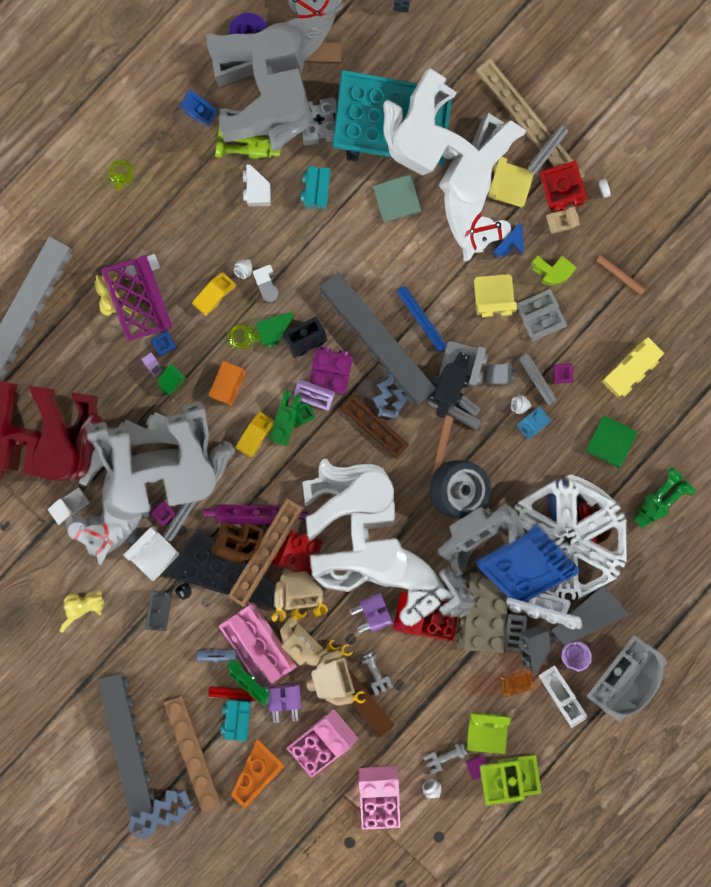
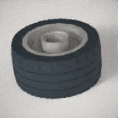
M453 460L440 465L433 473L429 483L431 502L439 512L452 518L463 519L480 507L485 509L491 496V483L487 473L483 468L469 461Z

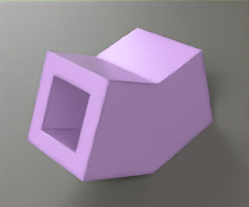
M152 353L141 359L153 377L164 371Z

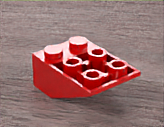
M400 592L393 630L453 641L458 617L443 615L440 610L449 601L444 600L434 611L413 626H407L400 619V613L407 605L408 593Z

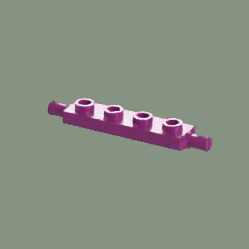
M218 504L216 509H204V517H215L217 523L225 521L229 524L271 525L282 506ZM302 511L298 519H306L308 511Z

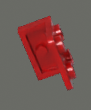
M291 529L272 563L294 572L305 571L311 575L310 555H319L322 541L317 538L309 541L308 535Z

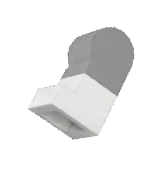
M267 265L253 271L264 301L271 304L279 299V292L273 286L269 277L274 274L272 267Z

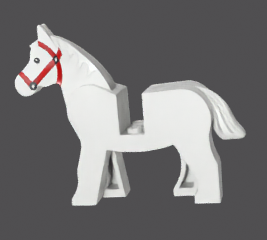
M428 69L424 72L410 97L409 109L404 120L403 111L400 106L389 100L383 103L384 135L392 158L422 176L434 170L441 156L449 160L453 159L439 187L445 193V211L451 231L458 244L463 248V260L469 261L474 253L483 252V249L490 242L505 239L511 233L509 222L505 220L493 222L492 219L483 217L481 211L490 190L493 165L508 151L511 144L517 138L524 136L526 130L511 120L504 123L488 113L482 117L473 143L470 144L459 135L442 127L435 126L437 111L445 102L454 98L457 92L444 84L446 78L434 70Z

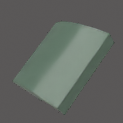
M412 175L373 186L384 223L423 211Z

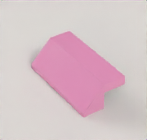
M254 602L218 626L233 649H236L237 655L249 673L255 678V682L260 686L268 687L297 667L290 655L282 648V643Z

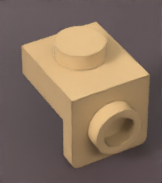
M575 207L546 215L551 234L571 230L580 225Z

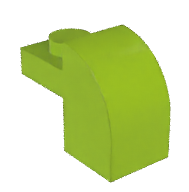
M538 255L531 263L532 269L537 274L545 275L541 283L547 286L561 285L577 268L563 256L560 257L553 267Z

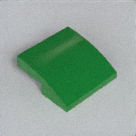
M603 415L585 451L620 468L637 435V431Z

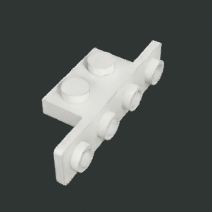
M544 593L530 599L529 603L507 597L506 602L512 612L526 613L536 619L540 617L552 624H564L570 629H581L582 627L579 617L567 614L570 607L569 600Z

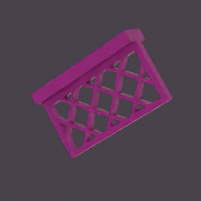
M146 255L101 269L127 342L155 333H162L172 327ZM134 265L136 270L134 277L125 273L127 266ZM115 271L120 274L117 282L109 278L108 272ZM122 276L132 280L129 289L119 284ZM134 283L142 286L143 291L141 295L131 290ZM117 287L127 292L123 300L116 297L115 291ZM129 294L139 298L136 306L126 302ZM141 300L149 305L147 313L138 308ZM124 305L133 310L130 318L122 313ZM136 312L145 316L142 325L132 320ZM148 318L155 321L156 329L151 330L145 327ZM130 323L140 328L138 334L130 335L128 329Z

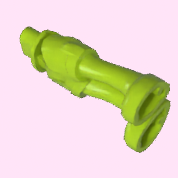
M219 124L215 157L222 158L225 154L229 153L249 155L250 159L255 160L265 157L271 158V156L280 157L281 148L278 151H273L270 138L263 135L233 141L245 143L247 146H236L221 142L224 139Z

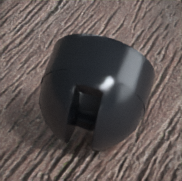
M183 583L175 589V593L182 600L188 599L191 596L192 591L188 583Z

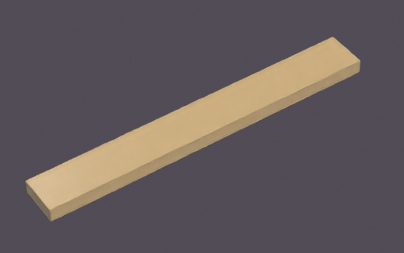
M491 59L487 60L475 72L515 122L526 130L525 134L540 151L552 134ZM560 144L557 145L547 158L548 163L552 167L573 161ZM579 169L581 178H584V173Z

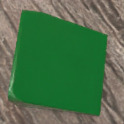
M308 403L300 404L298 409L300 411L294 427L298 428L316 418Z

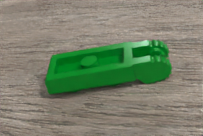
M286 390L282 397L268 438L283 446H287L302 400V396L297 394L293 400L292 407L289 406L288 403L292 393L289 390Z
M229 661V676L263 707L270 702V692L263 685L257 684L255 678L250 673L246 674L238 661Z

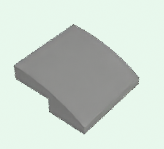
M551 289L517 303V310L532 342L567 327V323Z

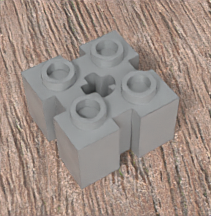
M335 97L320 100V105L313 106L312 101L308 102L311 111V121L307 128L302 131L304 146L319 144V139L326 138V142L333 141L334 118L336 116ZM317 119L323 120L321 125H318V122L315 121Z

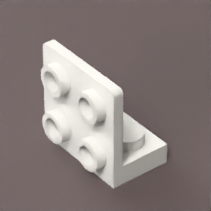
M150 527L124 556L139 567L152 581H155L180 553L153 527Z

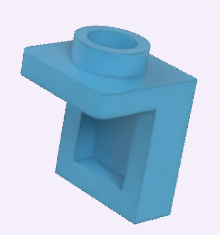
M539 406L519 422L517 426L527 439H530L549 424L551 420Z

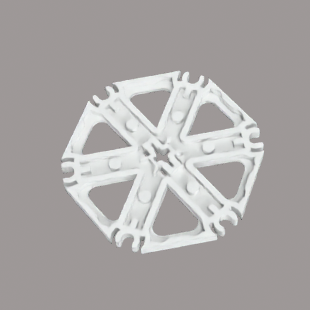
M560 479L558 488L555 480L518 501L514 508L520 512L518 517L524 529L529 531L530 528L539 525L548 534L549 539H553L566 553L567 558L571 559L577 566L578 558L603 571L600 577L587 584H581L578 581L577 574L545 591L558 598L559 592H561L562 599H565V594L569 592L572 594V600H575L576 592H578V599L617 579L616 575H620V571L615 568L617 565L625 567L626 517L622 519L624 512L620 514L614 513L619 508V504H615V500L578 480L575 481L576 487H573V479H570V485L566 487L562 484V479ZM549 493L554 494L557 504V522L533 510L532 503ZM584 493L602 504V508L599 511L577 522L576 497L578 494ZM611 527L618 529V549L614 552L589 540ZM509 531V543H511L514 539ZM564 536L572 538L570 544L562 542L564 541Z

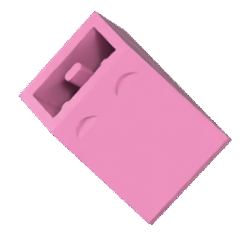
M333 709L289 745L287 750L312 778L349 750L359 738Z
M397 766L359 768L362 830L400 828Z

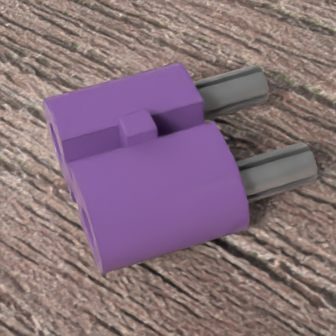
M382 592L361 600V605L350 609L352 615L363 611L367 617L368 623L357 627L359 633L369 629L374 632L394 624V619Z
M293 683L283 686L271 685L266 687L270 692V702L267 705L268 711H272L273 723H276V720L277 723L280 722L279 711L283 709L291 710L292 721H295V716L296 721H298V709L302 707L300 685Z

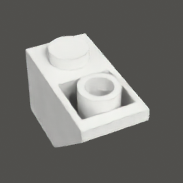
M246 165V170L243 171V182H247V189H243L244 201H247L248 206H271L270 183L251 165Z

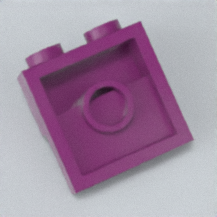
M322 346L320 350L316 349L309 383L334 391L337 394L346 395L353 362L350 352L339 350V353H333L331 348Z

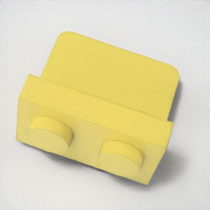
M501 157L492 167L494 176L493 180H491L487 197L523 207L534 174L525 168L506 163L507 158Z
M511 275L483 276L474 279L477 315H482V318L493 317V314H501V316L513 315L512 313L517 310V304L514 302Z

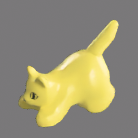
M96 275V281L94 282L96 291L101 296L99 301L100 312L105 316H110L112 313H116L103 276ZM109 276V278H110L111 280H113V281L116 282V279H117L116 276H115V277ZM115 291L116 297L122 299V297ZM125 305L122 308V310H125L130 315L133 312L132 309L126 307Z
M92 591L84 597H80L77 593L67 595L64 599L67 620L61 625L60 632L63 633L74 620L89 611H94L101 615V610L105 603L101 596L102 591Z

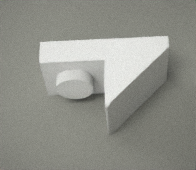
M78 487L64 498L57 500L48 511L57 524L60 525L69 516L76 514L89 505L90 501L81 488Z

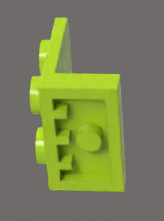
M470 712L467 750L505 754L508 725H510L511 717L503 714Z

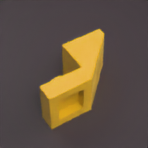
M222 272L208 283L192 304L207 316L218 307L222 298L231 292L236 284Z
M259 411L239 440L236 449L252 458L261 447L265 436L272 429L274 420Z

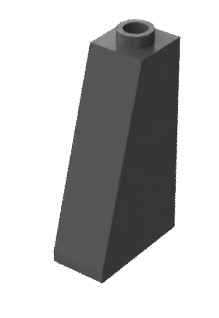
M604 585L590 593L567 613L581 619V629H570L564 624L556 623L549 629L552 632L550 636L557 644L561 642V644L565 645L627 617L629 613Z

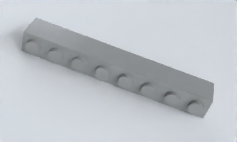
M48 237L0 324L1 381L7 375L6 369L9 363L12 364L16 359L17 354L15 353L18 347L21 348L25 343L26 337L24 336L27 331L33 328L35 324L34 318L37 313L40 314L45 306L43 304L44 300L52 294L54 282L61 278L64 264H68L72 258V250L51 237Z

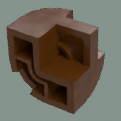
M223 521L220 524L217 539L213 543L212 553L232 562L246 561L258 551L264 529L250 523H246L242 528Z

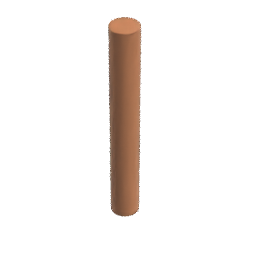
M602 255L597 258L596 261L640 295L644 293L646 289Z

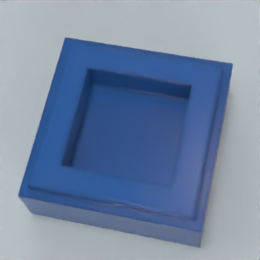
M168 331L150 340L160 357L177 348Z

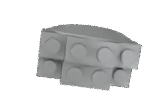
M507 504L498 508L495 512L489 508L484 510L480 507L463 519L457 520L456 523L449 527L452 537L442 547L438 548L440 556L450 561L454 574L460 576L465 573L468 559L478 544L501 530H509L514 540L524 536L525 533L517 512Z
M634 635L587 697L621 723L625 717L633 715L644 708L654 697L661 684L664 667L668 662L659 652Z

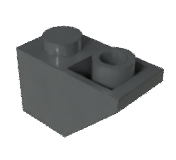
M487 364L485 385L508 387L515 380V369H512V364Z
M539 625L519 632V647L522 652L521 663L525 669L533 674L538 672L551 650L549 631Z

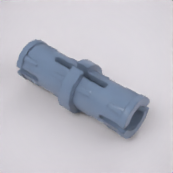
M214 648V650H197V662H214L217 664L222 661L237 660L236 649L219 650V648Z

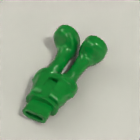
M674 467L668 469V477L665 483L654 494L649 493L644 498L645 500L640 510L638 509V513L632 518L642 529L648 524L652 525V522L664 518L669 513L668 508L679 497L686 494L693 496L697 492L689 482L683 480L667 498L662 500L663 496L683 479V476Z

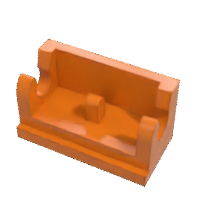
M223 361L208 396L232 406L247 371Z

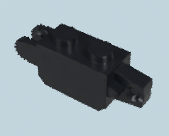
M459 352L454 362L444 367L433 395L435 401L439 402L436 410V415L439 418H444L450 407L453 408L456 403L460 404L463 393L460 392L463 386H467L470 376L467 375L469 372L467 368L470 356Z

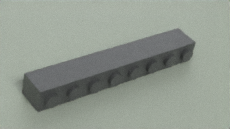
M339 272L320 285L321 297L326 302L330 301L337 316L341 315L344 318L346 327L350 331L354 330L358 335L356 338L360 344L366 345L369 348L370 356L374 360H379L382 364L380 366L387 375L390 374L394 378L393 383L399 390L401 388L406 393L405 397L411 404L414 403L418 406L435 392L436 388Z
M122 672L101 677L98 679L129 817L140 818V811L149 814L153 812L155 794L149 787V782H151L150 773L145 770L144 764L147 763L145 752H141L140 748L142 737L136 730V725H138L137 716L132 713L131 709L134 703L132 696L128 695L127 691L129 687L128 677L124 676ZM146 820L145 825L135 822L133 832L141 830V826L150 828L151 821Z

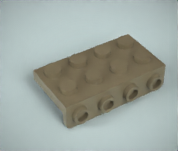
M465 572L463 575L465 582L463 583L473 592L475 596L473 599L477 604L469 609L470 612L467 615L458 617L459 633L456 636V645L458 649L465 651L504 653L508 606L506 600L508 596L486 574Z

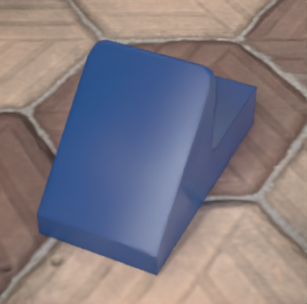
M191 90L187 91L179 106L185 111V115L208 127L218 111Z
M520 223L493 252L497 259L501 255L505 257L511 251L510 245L523 255V227Z

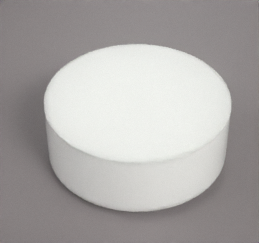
M606 178L599 179L598 183L602 197L611 196Z

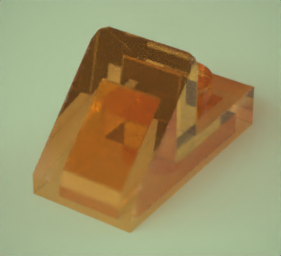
M529 670L500 677L504 698L535 688Z

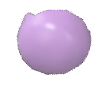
M572 641L565 644L561 650V659L567 668L582 671L588 668L591 663L592 655L590 649L583 642Z

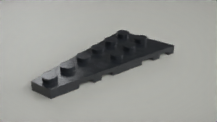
M198 528L164 576L229 595L247 563L245 561L232 562L214 555L212 547L215 540ZM263 576L249 602L276 610V607H274L276 583Z

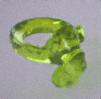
M118 160L111 164L108 178L114 183L116 190H121L125 184L132 182L133 167L129 162ZM123 164L128 167L129 172L125 176L121 173L115 174L114 168L117 165Z
M236 325L229 332V342L235 348L246 350L250 348L251 344L260 340V336L255 334L253 328L248 325ZM238 329L245 331V340L242 343H235L233 340V334Z

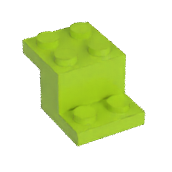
M536 754L497 759L498 763L480 765L485 805L525 800L524 796L542 794Z

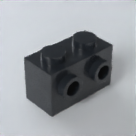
M317 316L282 333L285 344L293 358L303 356L309 350L319 348L328 341L326 332Z

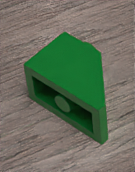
M293 311L256 322L263 347L272 348L279 345L278 342L283 339L282 333L288 330L294 319Z
M172 363L157 379V382L160 384L158 386L160 391L164 395L169 393L171 396L188 381Z

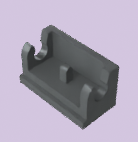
M151 591L145 626L146 630L167 631L172 593Z

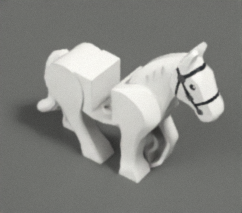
M326 458L323 459L319 465V477L303 482L305 506L323 494H331L335 497L330 499L317 512L306 517L309 541L314 539L337 518L352 515L351 534L353 551L331 555H310L313 578L324 588L346 592L352 591L365 581L385 587L391 586L408 589V602L400 613V619L407 626H413L434 611L444 600H452L454 598L452 592L444 588L436 573L422 559L402 549L397 539L369 542L368 529L394 526V489L384 469L373 464L336 467L331 465ZM333 570H346L348 572L345 575L338 576L334 574Z

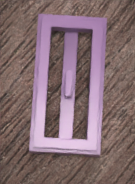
M299 379L293 398L299 394L302 396V402L329 411L335 392ZM299 392L310 395V397L300 394Z

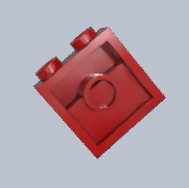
M576 160L539 172L551 211H564L566 206L572 204L574 207L581 206L585 203L584 200H588Z

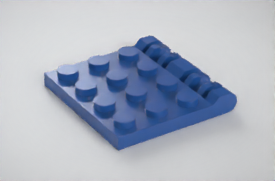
M539 525L530 528L524 536L477 561L478 567L509 598L523 602L529 601L579 573V567L571 559L567 558L566 553L553 539H549L548 534Z

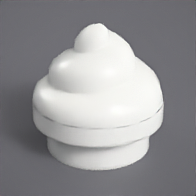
M251 260L238 261L235 264L234 273L242 279L250 277L253 273Z
M524 395L512 398L511 410L516 412V414H523L531 408L530 402Z
M434 779L425 781L422 785L423 794L430 799L439 798L441 784Z

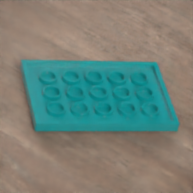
M342 70L332 148L392 158L384 135L383 103L389 100L400 106L403 111L404 120L409 109L410 97L418 83ZM452 99L445 102L437 111L435 126L448 130ZM441 156L437 165H444L445 157Z

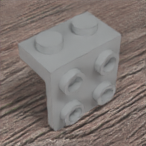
M449 341L445 349L439 376L441 377L444 367L451 362L453 363L458 353L462 352L470 356L467 368L469 369L467 375L470 376L467 386L475 388L477 383H481L483 372H480L481 366L486 365L488 354L485 353L486 348H474Z
M441 570L439 573L454 596L452 600L440 608L442 614L452 617L467 615L470 612L469 609L477 604L473 599L475 598L473 592L463 583L465 580L462 575L457 576L454 574V571Z

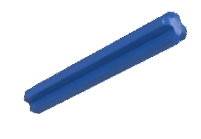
M406 286L399 288L397 293L436 349L439 352L443 351L447 347L445 341Z

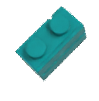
M308 166L307 172L304 171L303 183H306V188L301 191L300 200L304 202V207L327 209L331 175L330 168Z
M228 699L227 703H223L222 715H226L225 723H221L220 734H224L225 740H248L250 700Z

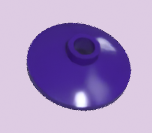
M243 13L233 19L229 30L230 35L246 34L247 32L256 34L266 29L267 25L259 15Z

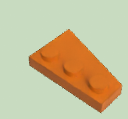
M259 739L256 740L254 748L231 794L244 809L253 802L286 766Z

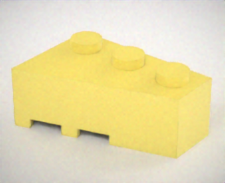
M647 337L601 382L616 397L621 395L625 397L632 390L630 386L635 382L639 383L646 376L644 373L649 368L652 370L665 353Z

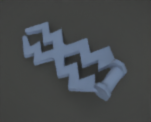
M388 374V380L377 384L383 394L373 398L379 409L378 417L383 416L397 420L398 412L407 399L402 395L404 390L402 388L400 390L397 389L393 393L400 401L392 404L396 411L382 409L383 406L388 405L385 399L393 396L386 388L394 384V378Z
M181 789L178 792L166 790L165 802L154 799L153 812L151 814L140 811V818L131 816L128 832H132L135 822L145 825L146 820L151 821L150 829L141 826L142 833L132 834L147 840V834L154 836L157 824L169 826L171 820L179 824L185 813L194 808L186 793V789ZM177 796H179L185 807L177 806V816L166 812L165 820L159 818L160 808L170 811L171 801L177 803Z

